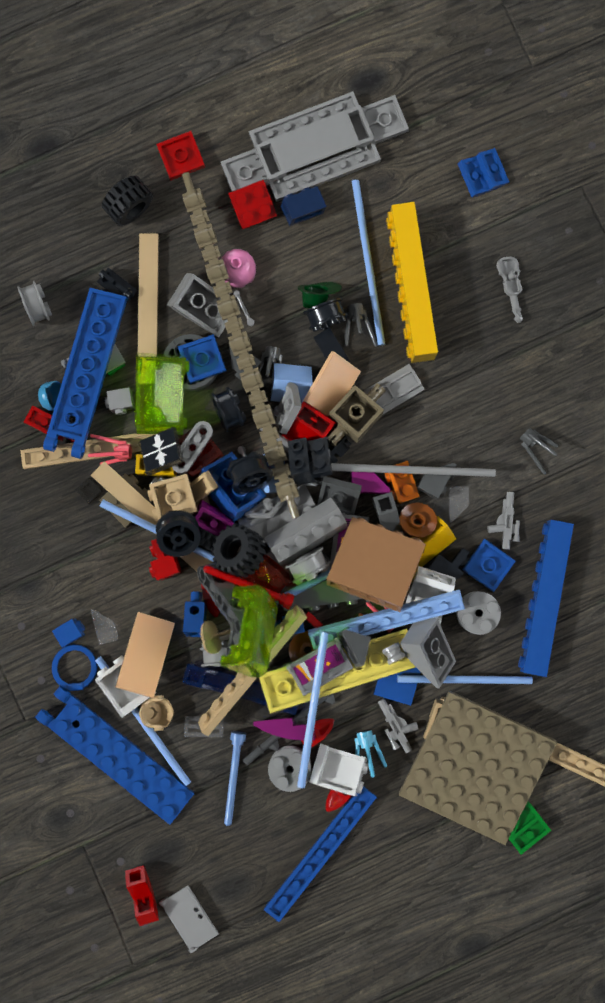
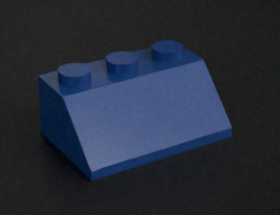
M231 452L202 468L199 476L209 470L218 485V488L210 493L209 496L222 513L235 522L265 499L266 495L261 488L245 494L234 492L232 488L233 481L226 474L229 463L237 459L234 453Z

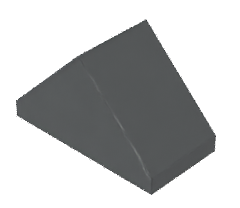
M349 630L338 632L336 635L354 667L363 666L366 661L371 637Z

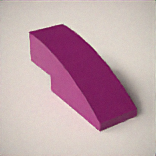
M294 718L253 721L255 727L272 735L293 740L305 739L306 725L295 726ZM315 730L313 732L312 740H315Z

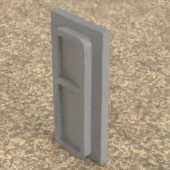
M410 364L377 382L381 385L379 388L383 387L386 392L375 403L384 409L383 414L425 390ZM375 384L365 389L363 392L367 395L375 386Z

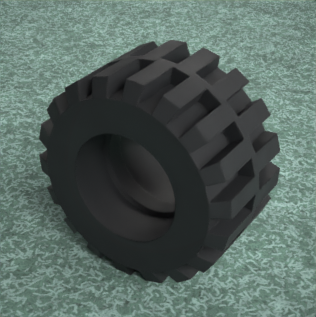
M129 176L119 181L108 191L102 201V208L118 226H123L131 223L145 212L153 199V194L138 176Z
M241 524L227 526L226 530L222 529L220 535H217L215 538L216 542L212 546L214 548L212 551V556H214L213 562L216 563L217 568L239 578L248 577V574H254V570H258L260 568L259 564L264 561L263 555L266 554V550H264L266 546L262 542V536ZM241 546V550L239 554L236 556V553L239 547Z

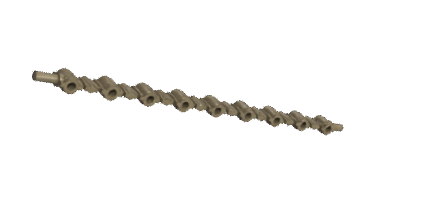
M186 172L182 174L187 192L182 194L183 201L188 213L193 212L190 215L193 226L198 227L193 229L199 248L205 249L201 252L205 263L209 262V264L205 265L206 273L211 285L216 284L213 287L216 298L221 299L216 301L219 313L223 321L228 320L224 324L227 333H232V336L228 337L234 357L239 356L236 359L239 370H244L243 373H240L242 385L246 393L251 392V395H248L251 407H256V409L251 411L257 429H263L259 433L262 442H267V445L263 446L269 466L274 465L275 467L271 469L275 480L279 479V482L275 483L278 497L281 503L287 501L292 519L300 516L294 498L300 497L298 488L293 478H288L291 475L288 463L284 464V461L288 460L282 441L277 442L276 440L280 438L277 428H272V425L276 424L274 413L270 404L265 405V402H268L265 390L260 391V388L264 387L263 379L258 367L253 369L256 362L253 354L248 353L253 351L247 332H241L245 328L241 317L237 318L238 315H241L235 295L230 296L233 293L229 281L225 282V280L229 279L228 271L224 260H218L221 257L218 245L214 246V244L218 243L212 223L207 224V222H210L207 210H202L206 208L204 196L200 188L194 189L190 174Z

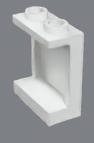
M418 566L405 604L454 591L456 578ZM441 615V616H438V617H434V618H438V621H439V623L441 624L442 615Z
M123 655L113 661L114 666L110 669L105 667L97 673L98 677L95 679L121 718L150 698L115 688L124 659Z
M320 744L309 782L357 797L358 793L361 794L364 782H361L362 776L367 774L368 771L367 758Z

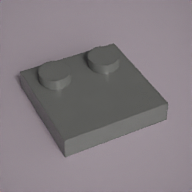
M324 476L317 505L332 498L341 513L354 515L362 485Z

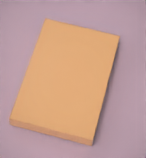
M331 351L303 401L329 417V412L351 390L361 371L336 352Z

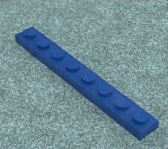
M363 786L361 794L358 793L357 797L352 796L270 899L264 907V911L278 922L281 921L377 798L376 795Z

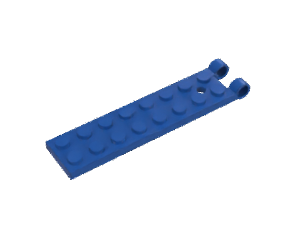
M94 288L89 289L48 432L44 440V450L54 452L57 448L58 436L75 440L71 450V457L83 458L85 444L127 303L126 296ZM71 416L76 417V421L74 423L69 422V418Z
M59 686L53 694L67 705L56 718L44 709H41L35 718L170 825L195 792L189 787L184 786L179 779L67 689ZM73 721H79L80 725L78 728L73 726Z

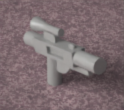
M507 492L506 499H503L502 514L497 518L496 525L487 526L488 533L503 532L502 549L510 550L512 534H514L513 542H520V521L516 520V524H513V515L515 514L513 508L514 492Z
M384 698L379 700L378 704L386 717L385 721L389 722L393 729L390 732L388 729L384 730L391 742L392 749L396 750L400 747L395 741L398 739L405 753L412 751L404 734L418 730L417 722L407 724L402 717L397 716L391 704H387Z

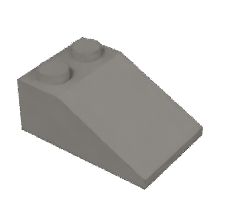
M186 273L167 306L216 337L221 335L225 328L224 323L228 322V320H222L216 302L221 299L216 298L213 287L196 275Z
M430 618L413 623L400 644L406 657L436 688H440L456 660L438 618Z

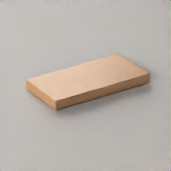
M137 613L115 688L154 698L175 623L144 613Z

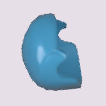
M59 381L46 382L40 386L38 400L43 408L50 411L54 410L61 387Z

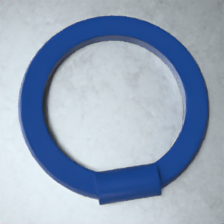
M76 644L68 645L59 650L52 661L51 667L56 683L69 691L84 690V688L92 683L97 674V663L95 662L94 654L88 648ZM73 650L81 651L87 655L91 662V672L84 682L68 684L59 675L58 663L67 652Z

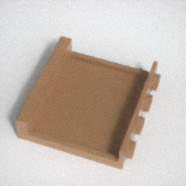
M352 517L328 574L327 585L401 612L426 544L418 538L406 537L399 531L392 532L387 530L380 524L373 525L363 518Z

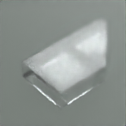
M449 487V522H453L469 506V487Z
M91 610L99 645L119 640L115 622L98 611Z

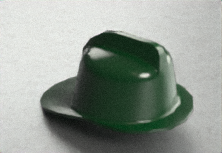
M320 282L298 286V290L302 292L303 307L312 308L326 302L329 294L339 292L342 289L340 284L334 282Z

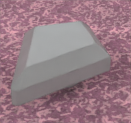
M266 498L246 512L245 516L246 518H273L283 504L281 501Z

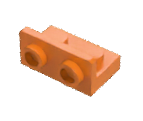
M405 461L396 464V466H409V463ZM384 473L386 482L391 483L392 490L390 492H392L394 501L397 504L420 497L412 474Z

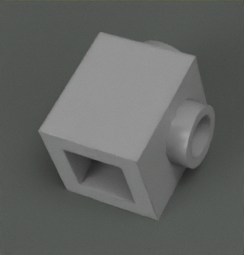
M130 388L107 391V397H105L106 408H109L116 415L126 414L127 410L135 409L132 390Z

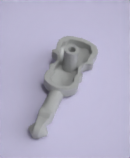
M510 256L503 257L497 262V269L504 281V292L510 297L512 312L515 315L514 320L517 323H521L523 318L517 297L522 291L521 280L518 279L521 270L516 258Z

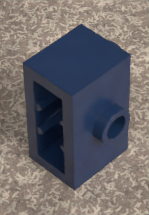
M318 186L314 188L307 187L295 195L290 193L284 197L281 203L282 211L289 226L319 216L324 213L327 207Z

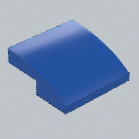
M495 148L480 152L477 156L461 160L458 163L472 198L509 183Z

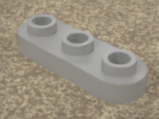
M200 421L196 423L178 449L179 459L171 462L175 472L180 474L188 472L211 439L213 428L208 422ZM206 429L207 433L205 435H201L200 430ZM190 445L196 446L195 451L189 450ZM179 461H184L185 466L179 467Z

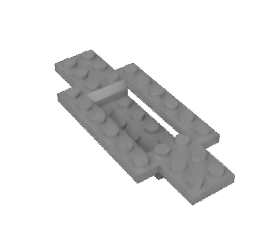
M350 92L249 131L255 149L221 161V166L231 191L264 179L266 186L270 185L274 198L278 202L290 193L295 195L307 187H317L381 162L375 144L406 133L409 128L395 95L361 108L354 92ZM356 147L355 150L287 175L288 172Z

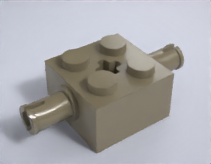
M376 383L367 395L354 385L329 412L328 418L334 421L337 426L327 437L329 443L332 442V446L335 447L344 435H348L354 442L358 443L382 417L384 409L375 403L386 392L383 387L379 388L380 384Z

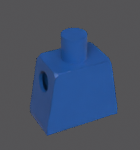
M191 592L190 602H185L183 633L186 637H201V626L206 622L207 606L205 602H202V592ZM199 610L198 614L193 615V611Z

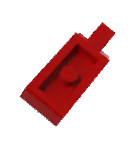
M32 405L23 422L47 435L52 415ZM58 436V440L63 441L65 438Z

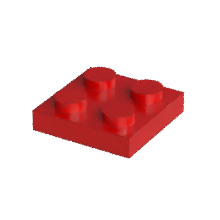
M191 131L156 144L170 181L182 177L183 173H192L205 168L204 161Z
M264 179L228 193L242 230L277 216Z

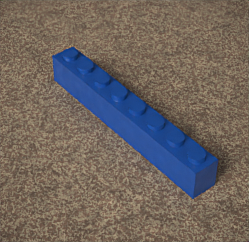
M548 520L547 524L544 523L542 534L545 536L544 541L539 546L541 558L540 561H537L535 572L538 574L537 580H534L532 585L534 597L529 602L530 618H527L525 623L527 636L522 640L524 652L518 662V667L521 668L520 672L547 677L574 524Z

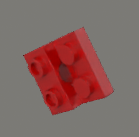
M157 539L152 540V546H149L152 556L157 558V560L150 562L151 567H149L152 578H155L157 581H163L183 573L178 558L163 553L158 547Z

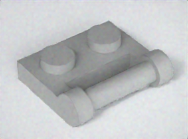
M293 382L287 384L284 396L279 405L273 410L274 415L277 417L276 423L279 427V433L283 434L288 433L301 409L298 386Z

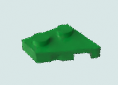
M527 801L508 839L522 855L552 830L531 803Z

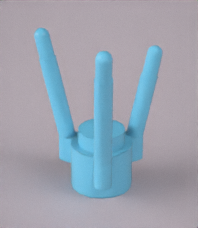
M372 730L356 733L357 738H354L356 745L355 755L360 756V745L361 749L365 748L371 777H375L369 748L373 746L372 743L383 766L387 767L385 758L377 743L376 735H372Z

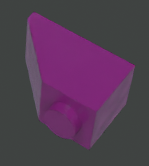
M351 472V483L362 485L360 494L390 493V488L374 472Z
M201 500L197 507L198 512L193 513L199 527L215 536H219L222 529L226 530L227 526L235 524L218 508Z

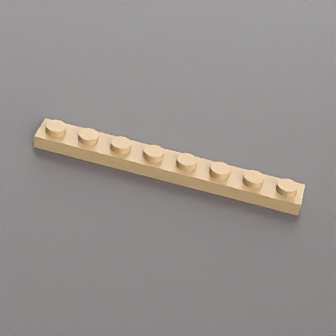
M295 605L293 609L287 612L284 620L274 628L273 633L268 639L263 641L259 650L252 655V658L244 668L238 671L234 680L225 687L220 697L215 699L210 709L200 717L198 724L203 734L206 736L210 735L306 620L307 616L302 608Z

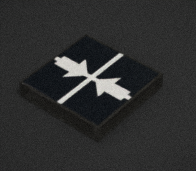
M174 426L140 440L145 473L148 476L183 462L178 433Z

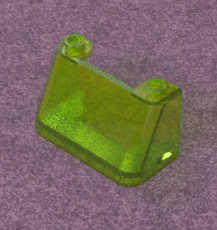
M136 353L134 423L137 434H159L173 428L174 435H183L184 429H187V418L183 416V384L185 372H189V361L186 360L185 356Z
M261 586L233 587L232 597L239 599L238 606L245 609L239 645H231V653L227 656L221 655L220 666L249 677H262L267 672L278 606L268 591Z

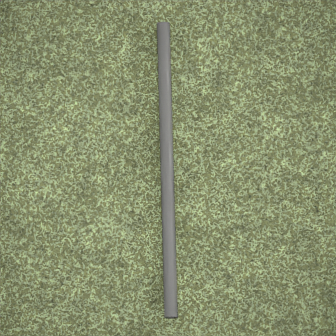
M331 463L332 471L496 476V469Z

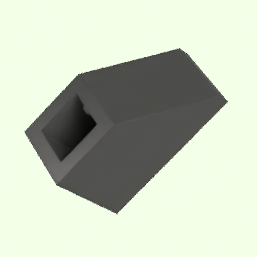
M451 463V464L444 465V466H441V467H453V468H455L457 464ZM424 474L417 489L436 500L439 496L443 498L448 489L445 485L448 480L452 481L455 475Z
M392 492L373 497L372 501L379 524L392 532L401 531L398 511Z

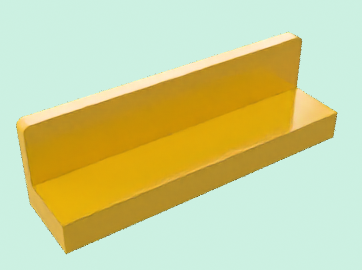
M437 516V525L432 534L424 538H418L426 544L418 566L423 567L456 540L449 526L439 516Z

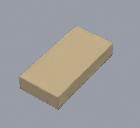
M209 470L190 483L195 504L218 488Z

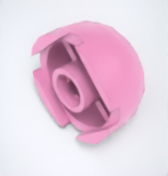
M232 249L221 257L224 260L229 279L225 280V282L229 281L231 287L242 288L253 281L256 275V264L253 257L247 251Z

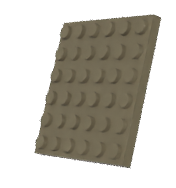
M449 690L399 791V796L506 845L557 741Z

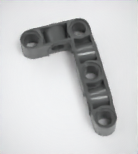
M216 563L208 564L209 566L217 568ZM206 565L199 566L197 569L199 581L231 626L226 649L228 661L231 664L250 660L253 655L259 628L257 616L233 583L205 573L203 568Z

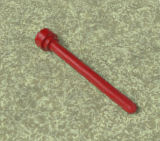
M209 565L203 568L205 573L276 600L285 609L289 610L293 603L295 595L288 592L286 594L277 593Z

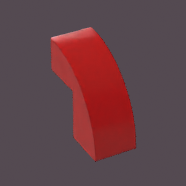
M144 865L125 871L126 888L134 900L135 918L138 924L142 926L158 921L155 896Z

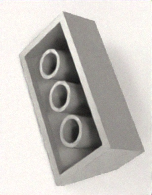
M305 485L297 487L300 497L294 498L300 516L316 507ZM278 496L272 498L274 500L280 501ZM285 501L282 502L283 506L273 518H246V516H243L237 521L239 525L241 524L262 536V542L266 544L267 542L264 537L294 519H292L288 503Z
M329 498L264 537L281 567H284L348 527L339 507L332 498Z

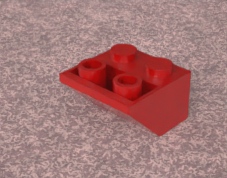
M303 401L301 409L288 433L282 436L289 441L305 437L308 441L328 437L335 427V422Z

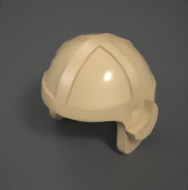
M155 695L154 698L147 699L143 702L139 711L142 723L148 728H154V731H164V727L170 724L174 715L173 707L169 700L164 698V695Z

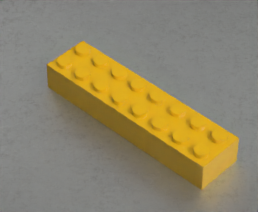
M415 202L391 205L386 222L387 228L391 229V236H389L390 247H394L392 262L393 266H397L395 281L396 284L400 285L398 300L399 303H402L401 319L405 321V328H403L405 340L408 339V347H406L407 357L411 358V363L434 360L438 349Z

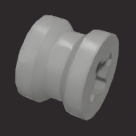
M399 642L382 650L383 654L388 658V665L394 664L406 657L405 653L400 649L401 645Z

